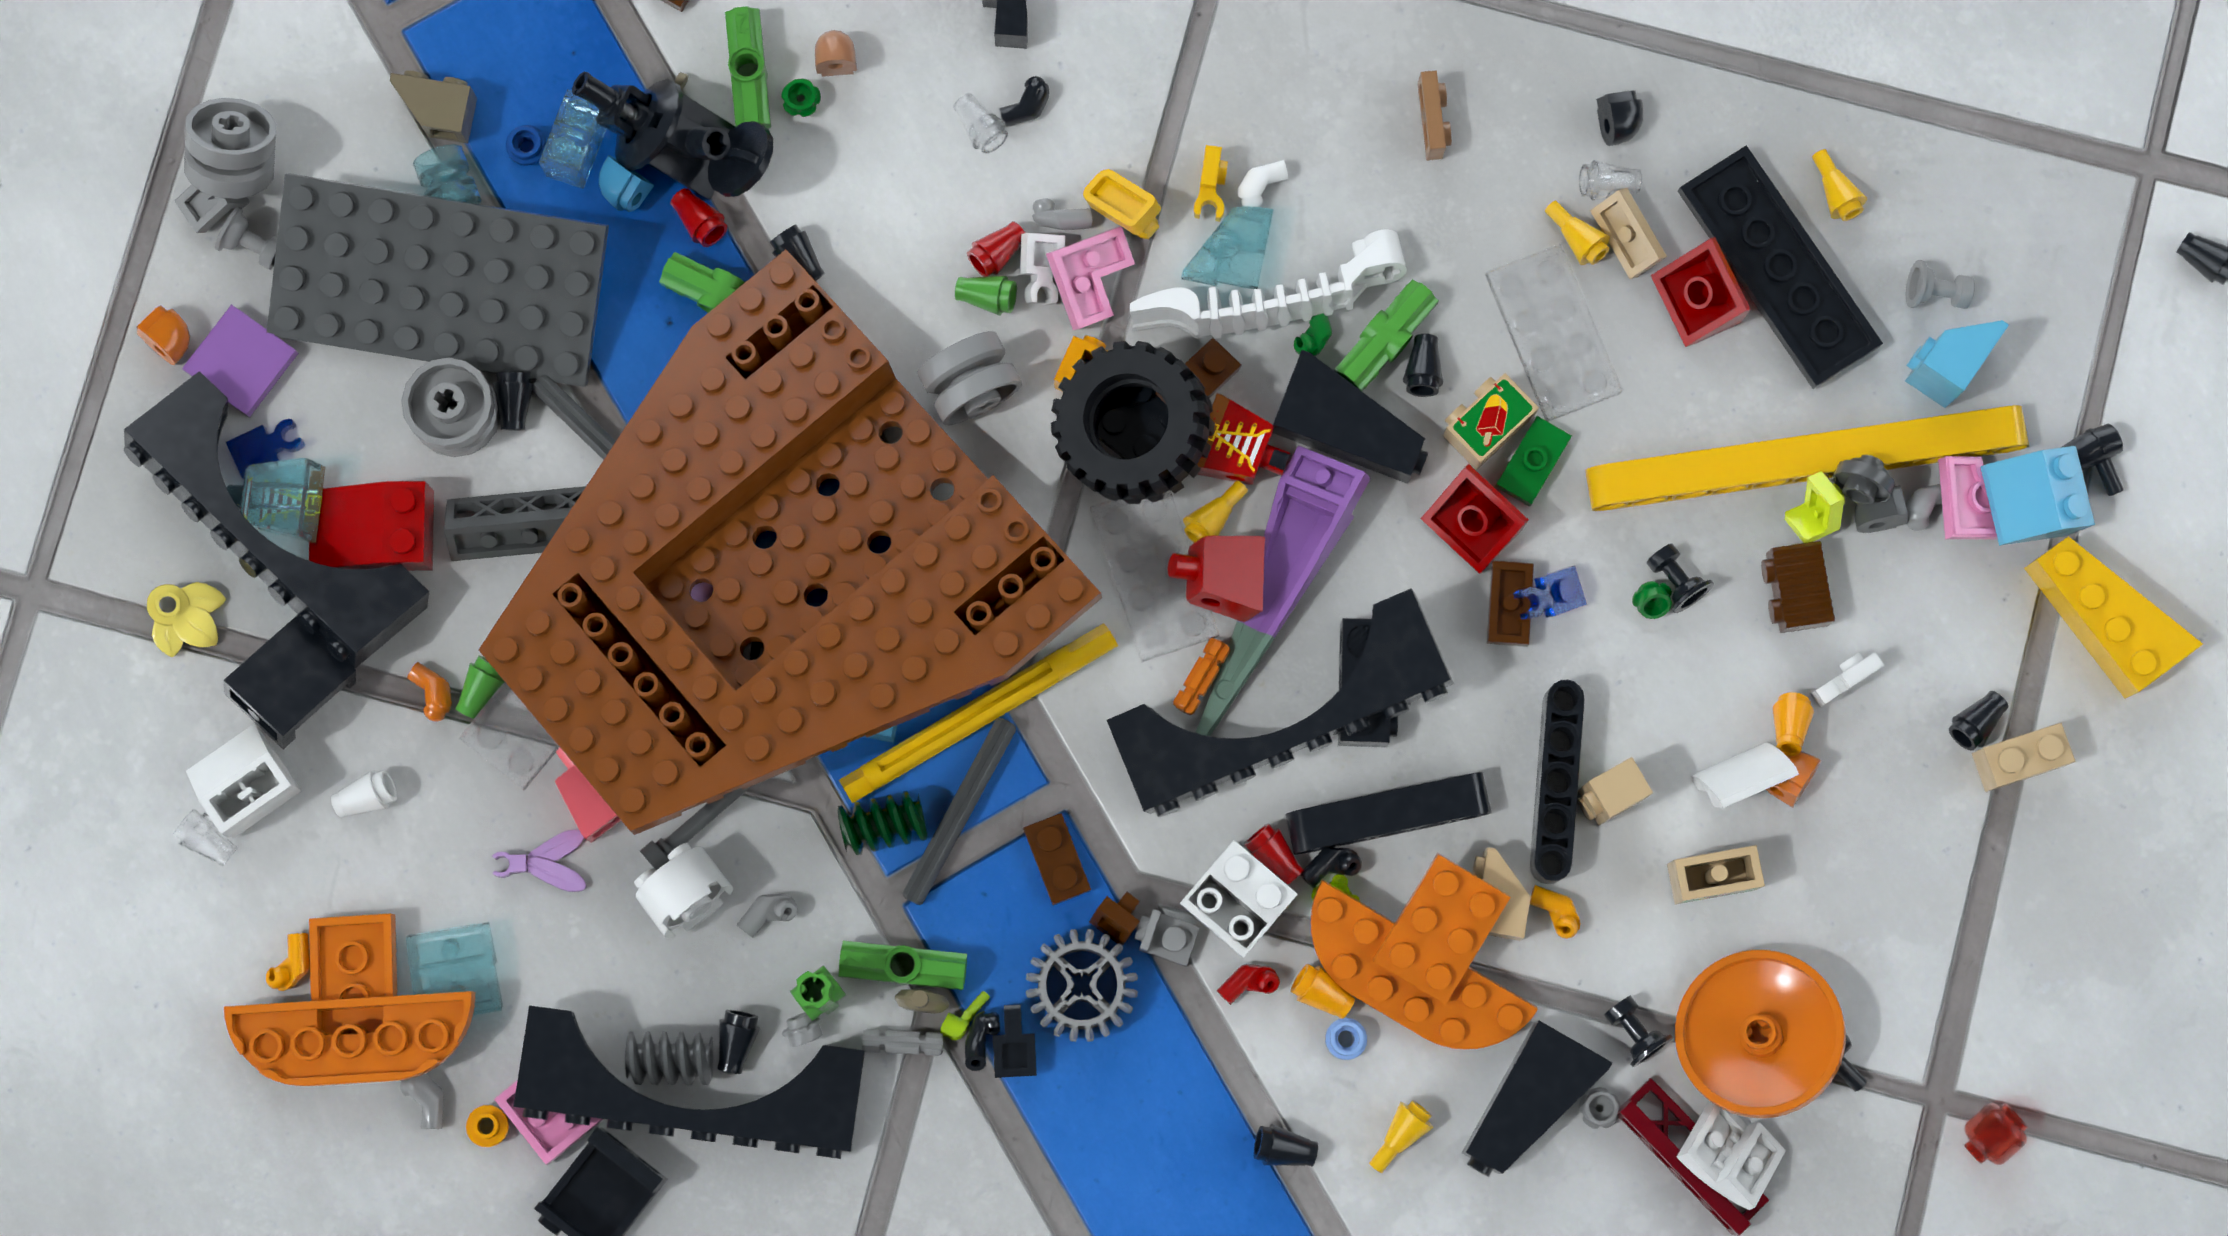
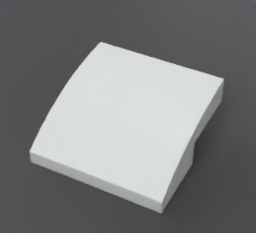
M1763 743L1691 776L1697 790L1708 793L1713 807L1725 808L1799 775L1796 766L1782 751L1770 743Z
M1708 1101L1678 1153L1677 1158L1709 1187L1734 1203L1751 1210L1756 1207L1786 1150L1759 1121L1747 1126L1738 1115L1725 1111Z

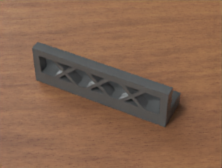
M586 486L447 499L444 533L451 561L543 553ZM548 504H557V505H558V506H556L555 508L550 509V510H541V509H540V508L543 507L544 505H548ZM506 508L517 509L514 512L508 514L499 513L500 511ZM476 512L471 517L456 518L457 513Z

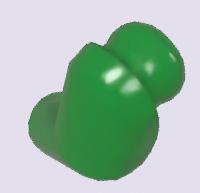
M1324 313L1312 316L1311 320H1309L1310 326L1306 332L1302 333L1300 337L1295 338L1293 345L1297 354L1300 355L1301 350H1304L1314 356L1319 355L1332 336L1329 318Z

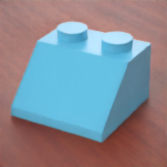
M2001 320L1948 329L1936 340L1929 336L1906 366L1912 369L1905 382L1946 408L1966 389L2009 324Z
M2076 446L2040 450L1980 467L1999 546L2065 537L2095 525Z

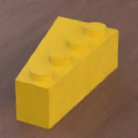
M2069 536L2024 568L2125 699L2143 690L2203 645L2202 642Z

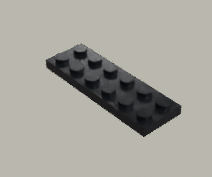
M1747 145L1678 189L1677 192L1708 237L1716 238L1732 272L1812 389L1817 388L1883 344Z

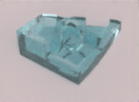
M1249 206L1233 207L1183 269L1181 279L1212 286L1223 283L1253 290L1258 289L1274 209Z

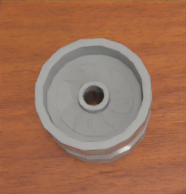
M219 98L207 100L195 106L186 116L184 173L187 179L201 192L218 198L239 199L250 197L267 189L274 179L276 122L271 114L261 106L243 99Z
M987 331L965 338L931 357L917 371L926 392L940 394L934 402V407L944 425H954L977 417L1007 400L1022 386V380L1012 363H999L1005 355V348L996 332Z
M454 358L431 360L416 369L405 384L401 399L404 419L420 441L437 454L450 457L471 455L485 447L497 432L500 415L495 391L483 374L468 362ZM457 404L454 410L449 408L451 405Z

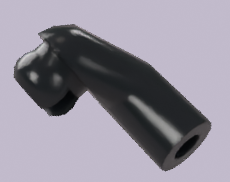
M1038 76L1030 77L1024 84L1026 88L1020 102L999 108L1004 127L1034 120L1041 115L1049 99V86L1045 83L1044 79Z
M1324 848L1304 868V871L1299 876L1308 885L1315 888L1328 873L1347 876L1356 875L1361 870L1362 860L1357 852L1349 848Z

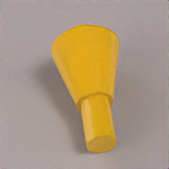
M1826 149L1816 152L1812 159L1823 177L1822 182L1831 218H1841L1842 221H1848L1857 217L1863 212V205L1866 203L1867 197L1836 168Z
M1556 200L1546 207L1545 213L1561 228L1562 234L1580 265L1588 263L1595 265L1605 257L1609 251L1607 244L1610 236L1579 218L1572 217Z
M1236 480L1221 497L1213 499L1185 516L1183 522L1186 526L1184 529L1186 536L1193 543L1205 536H1219L1232 512V508L1248 492L1246 486Z
M1413 1100L1409 1105L1400 1101L1384 1138L1385 1143L1369 1164L1378 1172L1383 1173L1398 1153L1403 1152L1434 1128L1428 1122L1432 1115Z

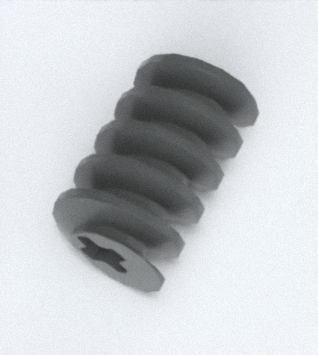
M629 1032L625 1048L626 1078L628 1079L631 1073L634 1084L642 1085L646 1074H648L651 1084L658 1085L663 1074H665L668 1084L675 1085L681 1073L684 1083L692 1085L698 1073L702 1085H709L713 1075V1037L711 1036L709 1044H704L701 1033L696 1032L692 1044H688L684 1032H679L675 1044H671L667 1032H662L659 1043L654 1044L651 1033L645 1032L642 1043L637 1044L634 1033Z

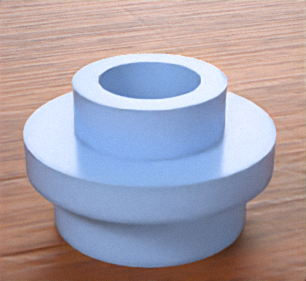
M1341 1018L1333 1022L1327 1029L1325 1043L1329 1052L1336 1058L1351 1060L1358 1057L1364 1051L1367 1045V1034L1364 1027L1358 1021L1351 1018ZM1348 1031L1353 1035L1354 1041L1350 1047L1340 1045L1338 1036L1341 1032Z

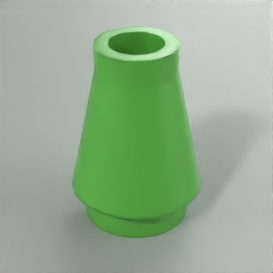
M1007 276L958 278L955 286V300L969 303L999 316L1003 312L1011 313L1014 309L1017 283L1016 281L1008 280Z
M479 655L475 663L469 664L460 700L455 708L460 713L475 720H478L481 712L506 683L485 657Z

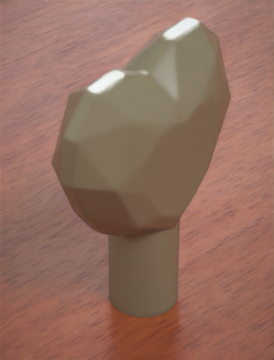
M903 989L895 995L897 1004L910 1011L936 1014L942 1013L949 1007V1002L945 996L926 989Z

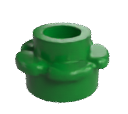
M807 79L791 81L783 88L781 94L784 100L783 107L792 116L797 114L801 117L812 115L816 111V105L821 101L819 89L813 86L811 81ZM803 95L805 97L804 101L802 102L797 100L798 96Z
M1646 582L1634 593L1632 597L1633 606L1637 607L1638 612L1645 618H1660L1671 609V588L1665 583Z

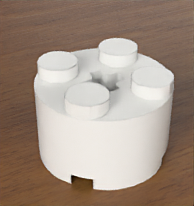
M687 842L676 847L668 855L670 861L658 870L651 868L645 871L634 882L638 888L635 896L667 939L676 937L672 931L673 929L682 926L687 932L703 922L723 904L719 896L724 890L729 895L733 891L732 885L703 847L692 848Z

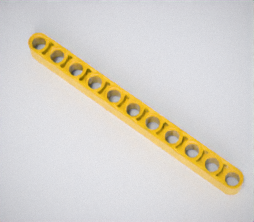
M2012 405L1607 463L1587 468L1585 473L1592 511H1606L1807 482V477L1820 471L1829 479L1833 477L1840 461L1860 458L1861 455L1874 456L1884 463L1886 470L1939 463L1938 459L1945 456L1981 457L2014 452L2029 447L2022 406Z

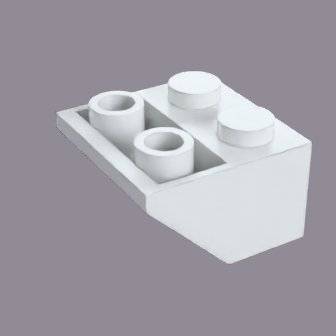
M255 723L186 770L200 804L220 833L233 839L302 791Z
M1233 840L1180 904L1244 958L1298 894L1239 843Z

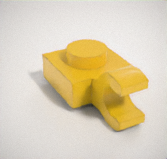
M1206 145L1200 190L1193 210L1194 217L1200 219L1202 207L1208 204L1216 208L1215 221L1220 222L1223 218L1224 202L1216 193L1217 184L1225 185L1228 161L1220 160L1222 147Z

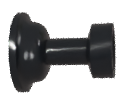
M1670 543L1654 553L1646 563L1654 573L1663 571L1676 589L1672 595L1674 602L1672 611L1679 613L1705 596L1711 590L1714 583L1712 580L1704 581L1701 577L1697 576L1689 579L1676 562L1680 552L1673 543Z
M1630 995L1608 1010L1604 1016L1611 1025L1620 1023L1635 1042L1630 1050L1633 1058L1630 1065L1636 1067L1667 1045L1673 1037L1671 1034L1663 1035L1660 1031L1648 1033L1634 1014L1638 1004Z

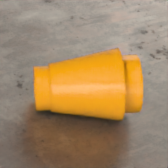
M1789 692L1779 696L1772 709L1776 747L1786 756H1795L1802 750L1814 715V709L1807 696L1796 692Z
M1306 964L1295 978L1290 992L1297 996V1001L1342 1019L1349 1013L1355 1002V998L1335 983L1319 965L1313 967L1310 964Z

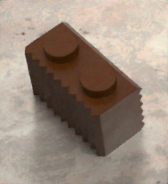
M1821 541L1771 548L1766 553L1767 559L1761 561V570L1765 584L1771 583L1774 599L1768 602L1769 616L1772 624L1778 623L1780 633L1816 629L1832 624L1835 621Z

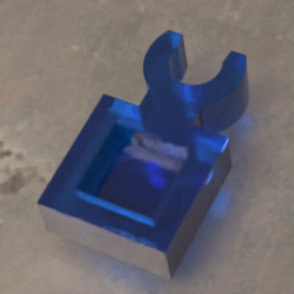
M292 419L282 420L276 425L274 432L270 434L267 428L261 425L225 442L241 477L245 481L283 464L278 453L284 450L287 452H297L306 445L302 438H297L291 442L285 440L287 431L297 427L295 421Z
M1575 565L1534 578L1536 587L1522 588L1513 594L1514 598L1526 596L1531 603L1530 609L1520 614L1521 619L1536 618L1545 613L1546 618L1553 617L1587 605Z

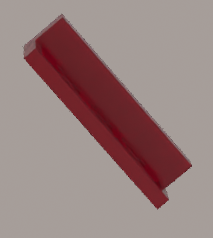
M1649 1078L1620 1106L1617 1114L1618 1118L1731 1235L1740 1236L1751 1225L1749 1220L1769 1199L1762 1194L1755 1208L1751 1210L1746 1209L1741 1214L1726 1197L1700 1180L1677 1158L1680 1150L1668 1138V1125L1685 1126L1691 1132L1696 1123L1652 1078ZM1649 1091L1662 1103V1120H1650L1636 1105ZM1668 1110L1679 1121H1668ZM1656 1125H1662V1131Z

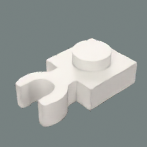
M1021 234L1020 274L1031 275V282L1027 285L1024 292L1026 303L1037 302L1039 288L1043 289L1046 294V305L1057 303L1059 292L1057 286L1053 283L1054 276L1046 254L1065 247V235Z
M1859 652L1839 665L1843 671L1842 674L1811 693L1819 707H1822L1883 667L1884 664L1876 652L1865 659Z

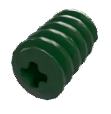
M903 791L901 804L897 805L891 794L887 795L885 808H881L876 799L872 798L870 799L868 812L863 810L859 802H854L853 813L850 816L842 805L838 806V820L846 852L847 847L850 845L856 855H862L864 842H867L871 850L876 852L879 849L880 838H883L889 848H893L896 835L898 834L907 845L911 843L912 831H915L922 841L927 840L928 833L919 793L917 801H913L908 791Z

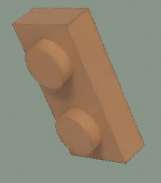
M1437 70L1424 71L1420 73L1417 85L1426 161L1443 159L1446 146H1451L1452 143L1450 122H1443L1441 107H1447L1445 83H1438Z

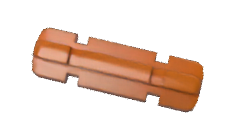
M1209 639L1203 649L1205 656L1203 658L1199 656L1183 684L1186 687L1185 690H1179L1173 701V705L1185 714L1193 715L1201 703L1198 700L1199 696H1205L1220 670L1219 662L1224 663L1230 653V647L1218 639Z

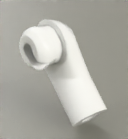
M1284 160L1254 167L1247 172L1238 187V197L1242 198L1241 203L1244 208L1255 209L1260 207L1263 203L1261 194L1266 185L1288 180V172Z

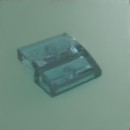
M489 922L406 936L413 995L473 991L476 992L473 1015L502 1010L503 1002L495 967L497 958Z

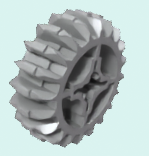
M1088 929L1086 932V941H1078L1077 930H1070L1072 943L1066 945L1060 934L1055 935L1054 940L1058 949L1053 952L1048 945L1043 944L1040 949L1048 957L1047 960L1044 962L1036 957H1033L1031 960L1033 966L1041 969L1040 974H1026L1027 981L1038 983V988L1026 991L1027 998L1040 996L1041 1002L1031 1007L1032 1013L1036 1014L1045 1009L1048 1014L1042 1018L1040 1024L1043 1027H1047L1053 1019L1057 1021L1058 1025L1054 1030V1035L1057 1037L1062 1035L1065 1026L1071 1028L1070 1041L1072 1042L1077 1041L1078 1030H1086V1039L1088 1042H1092L1094 1040L1092 1028L1098 1026L1104 1037L1109 1036L1110 1032L1105 1023L1111 1020L1114 1025L1121 1027L1123 1021L1116 1015L1118 1009L1128 1014H1131L1133 1010L1132 1006L1122 1002L1124 996L1136 998L1138 994L1137 990L1125 988V983L1134 982L1138 979L1136 973L1125 975L1123 973V969L1133 963L1131 957L1124 958L1118 962L1116 956L1122 952L1123 946L1117 944L1111 951H1108L1105 947L1109 943L1110 936L1107 934L1101 937L1099 945L1092 943L1094 931ZM1085 951L1094 953L1101 958L1089 968L1080 970L1073 967L1063 957L1073 952ZM1053 966L1067 981L1065 992L1054 1005L1050 1002L1047 994V979ZM1110 966L1117 980V992L1111 1005L1097 990V981ZM1066 970H1069L1074 976L1081 975V978L1083 974L1090 976L1095 970H1098L1092 976L1089 984L1092 994L1098 1001H1095L1090 995L1083 997L1082 992L1080 997L1074 995L1069 1001H1066L1075 987L1072 977ZM1080 1001L1088 1002L1101 1013V1015L1088 1020H1075L1062 1014L1073 1004Z

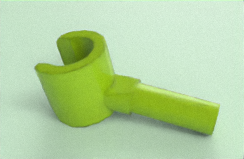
M982 991L964 1011L961 1018L949 1012L941 1026L940 1033L951 1040H960L964 1036L974 1015L989 1000L990 996L985 991Z

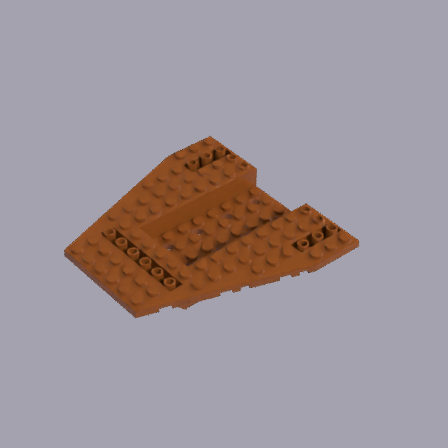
M785 249L690 328L482 643L479 651L633 835H636L682 816V812L706 802L710 804L724 798L723 795L739 788L744 790L806 764V760L830 750L834 752L848 746L847 743L865 735L868 738L930 712V708L954 698L958 700L972 694L971 691L989 683L992 686L1006 680L1103 597L1094 584L995 476L992 475L988 479L896 379L885 356ZM898 427L903 432L899 441L893 444L881 441L882 433L887 428ZM836 479L840 482V486L835 494L823 496L819 493V487L823 481ZM948 483L954 486V493L949 499L939 501L933 498V491L938 485ZM773 531L777 534V539L773 546L766 549L756 546V539L762 532ZM887 536L891 539V545L886 552L877 554L870 551V544L874 538ZM699 583L711 584L713 586L712 596L706 601H695L691 597V590L695 585ZM821 588L828 591L827 600L821 606L813 607L807 604V596L812 590ZM755 641L763 643L764 651L758 659L747 660L743 657V651L749 643Z

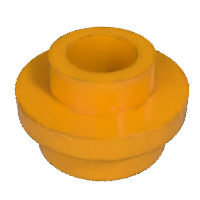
M493 1105L477 1107L470 1113L466 1122L468 1137L473 1143L481 1147L498 1145L505 1139L509 1130L506 1114L500 1108ZM485 1118H490L494 1123V1128L489 1134H484L480 1130V1123Z

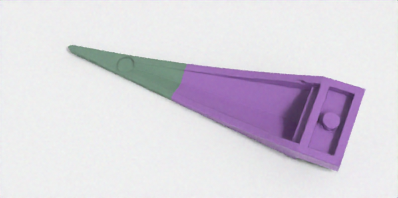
M1298 445L1279 480L1264 533L1263 611L1246 622L1237 620L1228 645L1230 653L1221 665L1196 730L1197 734L1211 736L1353 520L1352 512L1371 479L1366 472Z

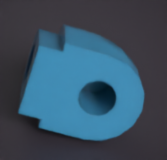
M611 155L607 156L599 172L601 193L618 211L627 210L632 212L636 210L654 186L635 170L629 171L625 169Z

